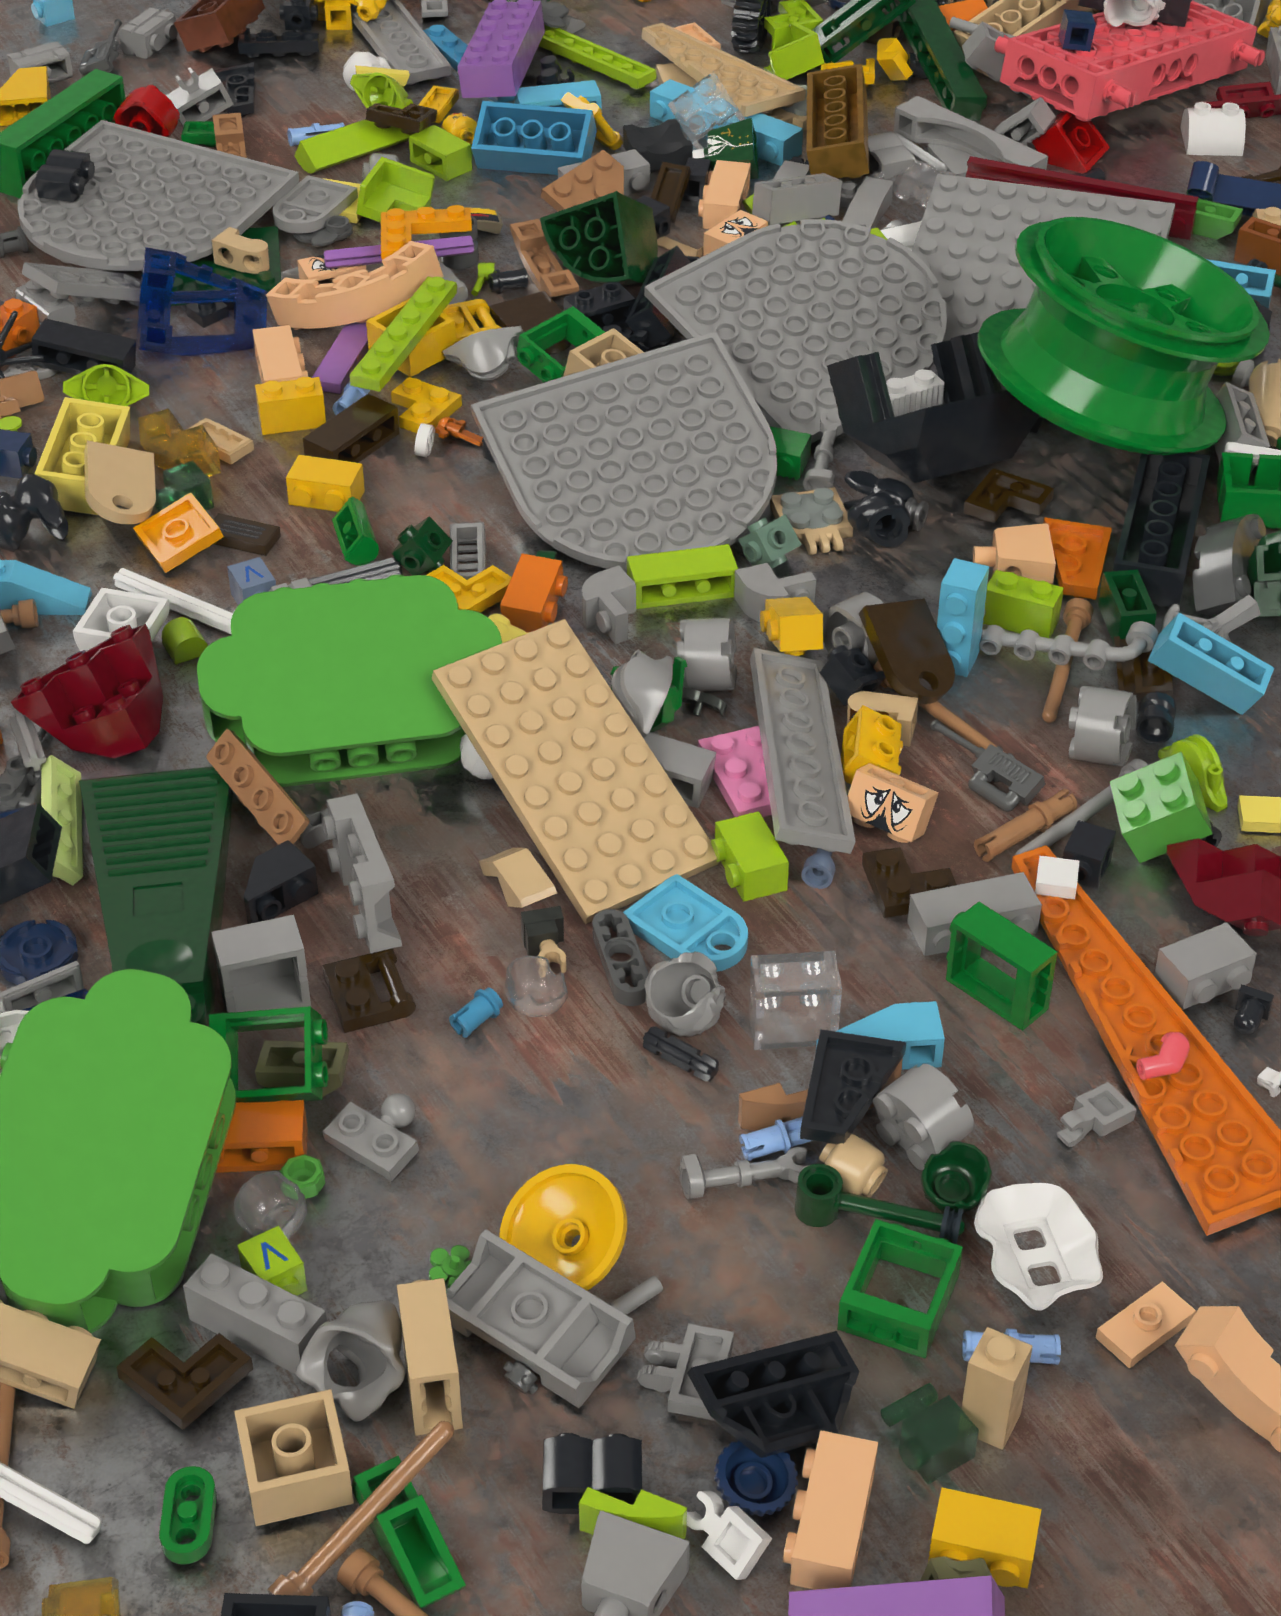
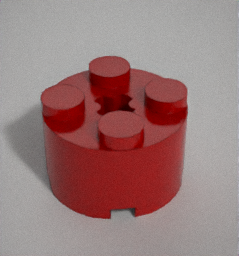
M147 85L146 87L136 88L131 91L114 114L115 124L168 138L176 129L178 119L180 118L179 110L172 101L154 85Z

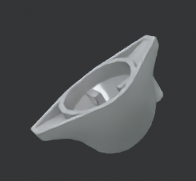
M521 326L484 330L465 337L443 350V353L447 360L465 367L468 373L475 379L481 381L494 380L503 375L510 364L518 361L515 347L518 344L519 335L523 333V329Z
M638 649L627 663L620 665L615 670L611 685L612 691L642 737H645L649 734L668 694L673 676V662L670 656L654 660Z

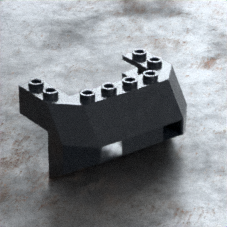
M979 332L951 338L949 341L931 344L933 362L936 366L938 377L945 382L943 397L945 404L924 408L896 417L894 416L879 352L859 355L827 365L843 432L874 461L914 483L1013 458L1040 415L1021 403L1008 390L995 392L989 366L982 357L978 347Z

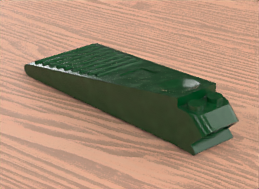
M213 766L79 780L113 972L136 969L161 974L175 980L182 986L190 1000L191 1022L209 1027V1014H214L217 983V962L211 932L221 930L233 790Z

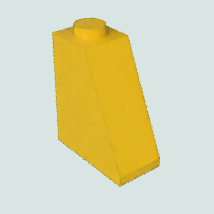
M46 66L19 68L0 88V126L12 125L51 99Z

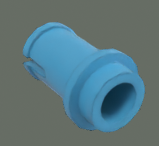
M489 987L485 990L478 989L474 993V999L449 1017V1022L459 1035L462 1034L464 1038H467L471 1032L487 1019L499 1016L500 1009L503 1007L502 999Z

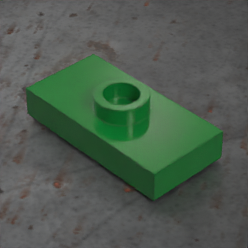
M186 121L181 134L182 141L191 144H205L209 147L216 146L213 121Z

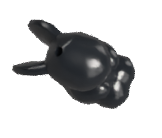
M861 470L847 472L844 477L845 482L852 489L867 495L862 499L843 503L845 509L849 510L847 519L850 525L860 535L881 546L898 547L908 537L910 517L905 504L909 498H914L913 491L904 482L893 478L879 479L872 473Z
M33 473L24 474L18 480L14 496L6 492H0V547L10 552L16 551L27 535L32 519H40L46 530L58 540L63 541L68 536V522L58 501V492L55 485L51 481Z

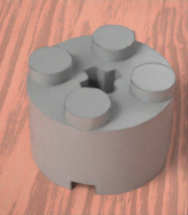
M862 592L822 612L823 642L828 651L824 656L827 661H829L827 656L832 650L840 645H845L848 650L858 647L868 658L872 667L876 664L878 658L858 613L866 605L883 604V601L868 592Z
M724 617L680 620L681 641L677 642V657H681L687 663V667L684 670L683 688L694 689L700 692L735 689L737 664L734 665V653H737L733 620Z
M1082 686L1078 698L1079 707L1073 706L1069 715V729H1075V736L1070 742L1069 758L1085 762L1125 766L1133 742L1129 741L1131 729L1135 730L1136 695L1127 691Z
M923 1063L918 1068L917 1065L910 1068L873 1098V1104L880 1119V1122L876 1125L879 1136L890 1146L896 1143L906 1150L910 1162L919 1170H924V1165L931 1154H938L950 1142H961L974 1129V1120L967 1103L960 1108L953 1097L959 1091L941 1071L929 1064Z

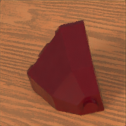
M1199 838L1167 845L1166 853L1195 906L1242 929L1243 933L1248 936L1262 937L1268 935V931L1281 929V856L1258 844L1223 851Z

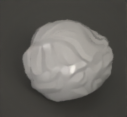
M696 951L693 953L684 952L678 958L662 961L651 968L644 985L646 991L645 1000L650 1017L666 1032L674 1033L680 1037H692L696 1034L701 1035L705 1030L710 1029L717 1023L726 993L724 986L719 985L716 973L717 968L714 962L703 953Z

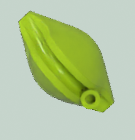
M365 73L352 75L350 84L366 108L375 103L404 109L408 105L413 104V101L408 98L406 90L395 79L386 74Z
M100 364L63 381V393L74 399L128 406L149 396V384L120 367Z
M1194 734L1159 749V760L1182 751L1199 781L1206 807L1216 812L1228 808L1222 764L1216 750L1205 737Z

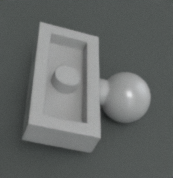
M401 1093L392 1094L384 1100L381 1106L380 1118L349 1102L322 1131L325 1142L390 1181L395 1179L419 1151L418 1143L415 1139L396 1129L409 1125L414 1119L416 1112L412 1099Z

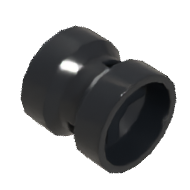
M1152 692L1140 700L1139 716L1136 723V732L1140 739L1151 744H1162L1172 737L1177 707L1171 696L1161 692Z

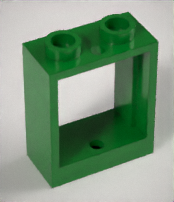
M572 306L520 334L516 351L517 358L521 365L530 370L543 383L564 377L566 365L562 366L544 350L563 339L578 347L605 333V331Z
M980 901L966 912L958 913L952 920L949 929L951 938L949 951L946 956L948 961L946 980L1023 1031L1049 1009L1058 951ZM982 946L1017 968L1016 980L981 958Z
M311 1006L209 1014V1027L223 1037L230 1050L232 1062L230 1078L235 1088L236 1102H271L281 1100H304L305 1102L323 1100L322 1088L328 1086L329 1075L327 1064L325 1061H322V1045L327 1044L328 1027L326 1020L322 1019V1015ZM304 1027V1086L238 1090V1032Z
M875 1219L839 1301L837 1330L926 1359L959 1277L963 1246L951 1243L943 1238H935L907 1229L899 1224H891ZM880 1259L941 1278L927 1314L865 1294Z

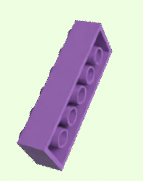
M494 0L489 3L457 66L462 98L512 97L517 95L545 32L541 1L518 0L517 2H507V0Z

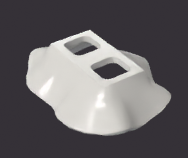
M1048 1183L1014 1184L993 1189L982 1198L975 1215L974 1225L980 1237L993 1245L992 1272L1004 1287L1017 1294L1030 1308L1042 1311L1064 1294L1076 1290L1089 1289L1102 1282L1103 1271L1098 1252V1234L1073 1198L1064 1189ZM1036 1230L1041 1233L1045 1246L1041 1248L1022 1250L1018 1247L1014 1238V1234ZM1043 1266H1053L1057 1271L1060 1282L1037 1286L1032 1282L1028 1270Z

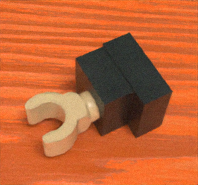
M561 906L521 912V937L528 959L538 958V971L542 976L546 975V964L550 962L558 963L561 972L565 973L566 954L562 949L558 948V942H564V916Z

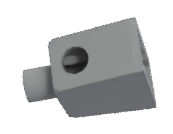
M600 1510L582 1576V1606L587 1611L595 1613L594 1616H660L689 1571L690 1541Z

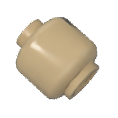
M851 1134L844 1144L827 1143L819 1157V1160L825 1165L831 1166L839 1172L843 1181V1192L869 1198L873 1196L888 1172V1169L884 1167L885 1158L883 1152L856 1134Z

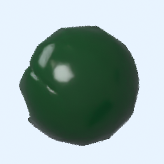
M952 1141L940 1153L931 1154L924 1165L921 1175V1185L925 1198L942 1212H944L945 1206H950L951 1212L955 1208L956 1213H958L959 1209H963V1213L974 1209L981 1203L990 1184L992 1171L988 1157L975 1145L960 1141Z

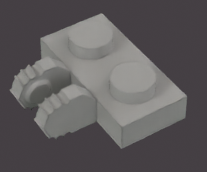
M688 1323L682 1345L665 1341H649V1344L645 1346L643 1355L647 1362H651L652 1365H643L641 1370L638 1371L636 1379H638L640 1386L650 1390L654 1389L658 1392L670 1390L667 1406L668 1412L714 1421L705 1408L687 1372L691 1367L730 1358L734 1344V1332Z

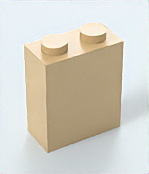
M444 1278L434 1280L421 1279L412 1283L397 1285L402 1343L415 1436L428 1434L441 1421L450 1422L454 1430L463 1429L459 1372Z

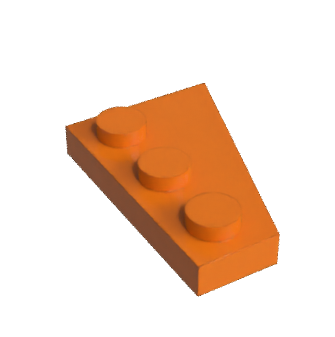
M1044 517L1043 523L1049 524L1056 562L1055 574L1058 585L1064 587L1063 595L1096 600L1112 528Z

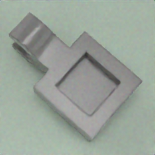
M1106 1082L1075 1098L1073 1110L1064 1114L1060 1119L1067 1128L1057 1132V1137L1067 1147L1078 1144L1092 1129L1100 1137H1103L1134 1121L1137 1109L1109 1082Z

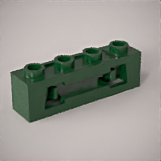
M851 0L812 29V31L818 34L824 62L836 63L914 5L916 0ZM893 1L899 4V6L891 11L889 4ZM885 9L887 12H891L885 15L882 10ZM845 37L848 38L850 41L847 45H845ZM840 42L844 47L835 52L833 46Z

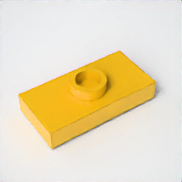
M434 85L418 105L436 109L437 116L434 123H441L458 101L459 90Z

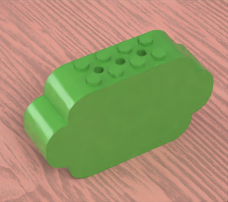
M391 575L385 579H355L349 583L332 585L318 583L312 587L296 589L281 587L274 591L257 593L246 598L235 609L231 619L232 636L223 637L211 643L202 652L198 660L197 678L205 727L215 742L218 741L226 729L234 731L281 787L447 767L461 759L460 743L462 736L466 733L432 681L433 670L502 644L501 635L497 626L487 616L472 610H458L457 599L450 587L443 581L427 575Z
M136 969L119 970L98 980L87 993L85 1000L74 997H57L43 1001L33 1007L23 1017L13 1043H6L0 1061V1067L3 1069L0 1076V1279L11 1307L22 1311H36L45 1315L49 1321L66 1327H82L93 1333L109 1321L118 1304L129 1307H145L156 1304L171 1295L183 1279L235 1111L236 1093L230 1078L232 1062L227 1043L212 1028L191 1022L192 1012L187 993L180 984L167 976Z

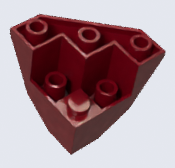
M146 624L132 628L131 625L122 626L110 634V638L88 651L83 650L71 655L65 660V664L42 677H34L24 682L20 686L22 691L11 701L13 707L71 750L117 758L145 749L160 732L163 691L150 632Z

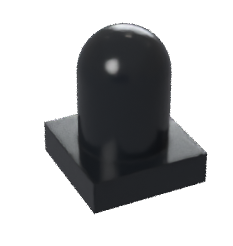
M909 53L907 64L913 71V74L904 82L910 83L912 77L928 79L920 62L916 61V54Z
M1241 984L1235 1009L1238 1011L1234 1018L1236 1030L1244 1035L1256 1032L1261 1020H1268L1274 995Z

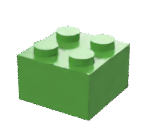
M1182 751L1110 781L1121 833L1139 863L1165 854L1167 845L1197 838L1202 839L1213 834L1199 781Z

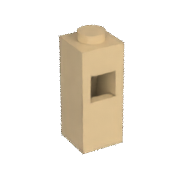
M987 1327L968 1362L958 1431L1001 1450L1004 1449L1021 1415L1032 1345Z

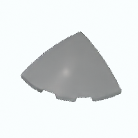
M1192 0L1257 26V29L1261 25L1270 0Z

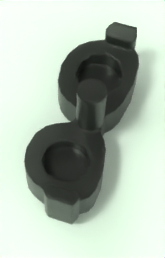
M683 688L682 702L696 704L693 711L694 716L699 717L703 705L719 712L724 717L727 704L723 700L709 693Z

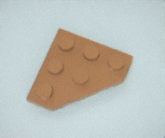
M603 149L544 187L541 192V198L558 212L616 191L624 195V166Z

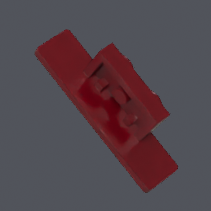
M1270 81L1220 86L1216 91L1218 101L1206 102L1211 105V108H1222L1225 103H1235L1239 105V109L1244 110L1245 119L1254 117L1268 118L1273 115H1281V94L1274 95Z

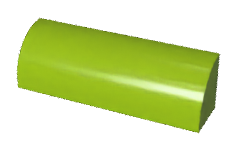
M364 119L301 140L294 156L302 169L312 174L409 141V134L402 133L401 128L393 126L391 128H380L375 126L374 122Z

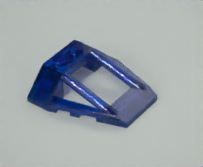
M145 247L139 290L136 345L139 350L171 355L195 356L254 348L252 330L267 327V291L235 277H232L230 280L213 273L214 268L202 264L201 267L186 261V256L177 252ZM175 273L224 289L172 292ZM235 302L233 334L172 337L173 326L170 325L171 304Z

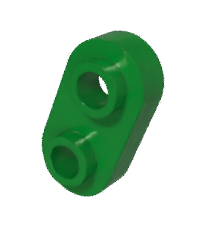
M197 1466L181 1468L169 1477L165 1485L159 1538L164 1555L170 1561L177 1564H191L200 1560L207 1554L212 1544L217 1493L212 1475L204 1468ZM190 1496H199L195 1501H185ZM185 1539L194 1540L188 1544H180Z

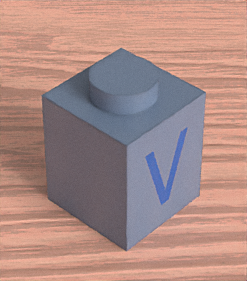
M261 557L227 566L230 592L237 605L254 594L269 592L272 586H276L275 578Z

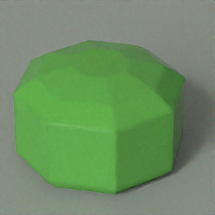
M306 1154L288 1159L280 1170L285 1194L298 1200L317 1196L326 1184L320 1160Z

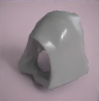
M385 1300L360 1302L350 1305L336 1320L325 1322L318 1327L309 1340L296 1369L297 1376L302 1381L315 1387L317 1392L331 1389L334 1400L338 1401L346 1416L355 1422L364 1420L379 1409L386 1397L398 1389L403 1382L405 1368L399 1356L402 1344V1329L395 1305ZM334 1348L358 1366L357 1386L338 1385L330 1378L327 1360L329 1353Z

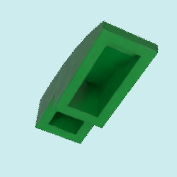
M399 1455L353 1476L351 1486L359 1506L401 1463ZM410 1482L376 1516L370 1527L414 1603L420 1609H423L464 1589L466 1584L423 1495L418 1496L412 1482Z

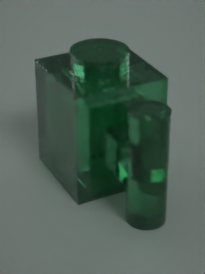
M194 461L162 471L165 488L156 489V501L154 504L158 512L190 492L205 510L214 508L211 480Z
M930 1383L925 1384L880 1411L883 1421L889 1427L902 1421L899 1445L900 1456L905 1465L912 1471L917 1470L927 1484L932 1483L975 1458L979 1429L950 1395L937 1401L938 1393Z

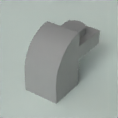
M768 563L735 570L734 598L742 611L753 620L760 622V612L765 610V599L808 597L815 605L816 578L811 571L778 579Z
M618 565L597 572L584 582L582 586V621L586 629L598 625L600 631L606 632L615 644L628 640V614L636 612V584Z

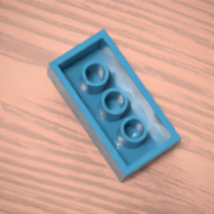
M482 101L471 147L476 166L480 169L558 175V167L585 162L591 158L597 132L593 110Z

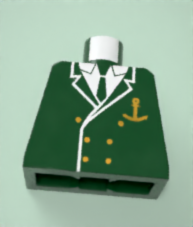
M752 118L710 130L707 133L708 148L692 151L693 158L711 160V171L714 170L717 160L751 163L750 179L759 178L757 136Z

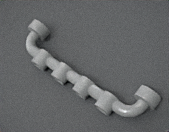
M1143 621L1135 622L1130 626L1126 636L1128 646L1111 647L1107 642L1100 639L1092 640L1089 644L1075 642L1073 638L1064 634L1058 635L1053 639L1040 637L1033 630H1023L1021 634L1006 632L1000 626L990 625L987 629H982L979 647L988 655H997L1002 646L1014 648V654L1022 660L1033 659L1036 651L1048 652L1049 659L1057 665H1066L1071 656L1083 657V662L1088 668L1101 670L1106 661L1125 662L1136 658L1141 653L1151 651L1158 637V631L1150 623Z

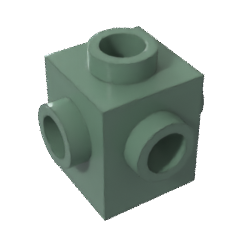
M786 514L769 523L765 517L747 527L750 532L749 534L738 539L743 548L744 556L750 561L752 566L768 563L771 568L786 562L788 559L785 554L802 545Z

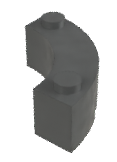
M1248 514L1210 525L1205 528L1206 535L1199 536L1194 551L1199 560V569L1193 570V592L1196 612L1208 616L1220 614L1247 595H1250L1251 586L1247 577L1248 560L1255 549L1254 546H1257L1260 539L1266 535L1265 524L1259 515Z

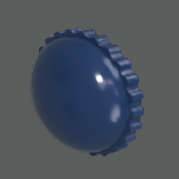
M737 1441L731 1442L728 1448L725 1447L716 1460L714 1481L717 1482L716 1489L721 1492L722 1499L726 1500L729 1506H738L750 1516L758 1515L762 1517L764 1514L773 1515L775 1511H781L785 1505L787 1506L796 1493L795 1488L798 1485L796 1477L798 1472L794 1469L795 1463L790 1460L788 1453L782 1452L760 1458Z

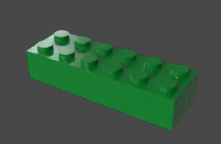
M94 69L1 131L0 193L21 199L23 186L43 164H46L52 150L66 149L101 120L115 123L114 114L126 99L123 77Z

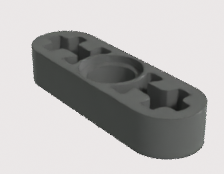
M602 910L592 920V935L615 1000L622 1005H641L646 1001L644 985L649 973L628 917L619 910ZM609 928H612L617 933V937L611 939ZM615 953H626L631 956L629 960L623 962L615 961L610 957ZM631 975L633 987L625 983V977Z

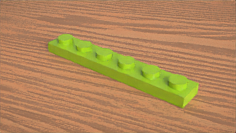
M544 24L545 32L538 47L552 51L555 55L568 58L574 63L589 67L592 71L605 74L613 80L626 83L634 89L643 88L645 85L656 80V69L560 28L549 27Z
M428 276L350 373V386L380 392L457 294V282L444 280L441 277Z

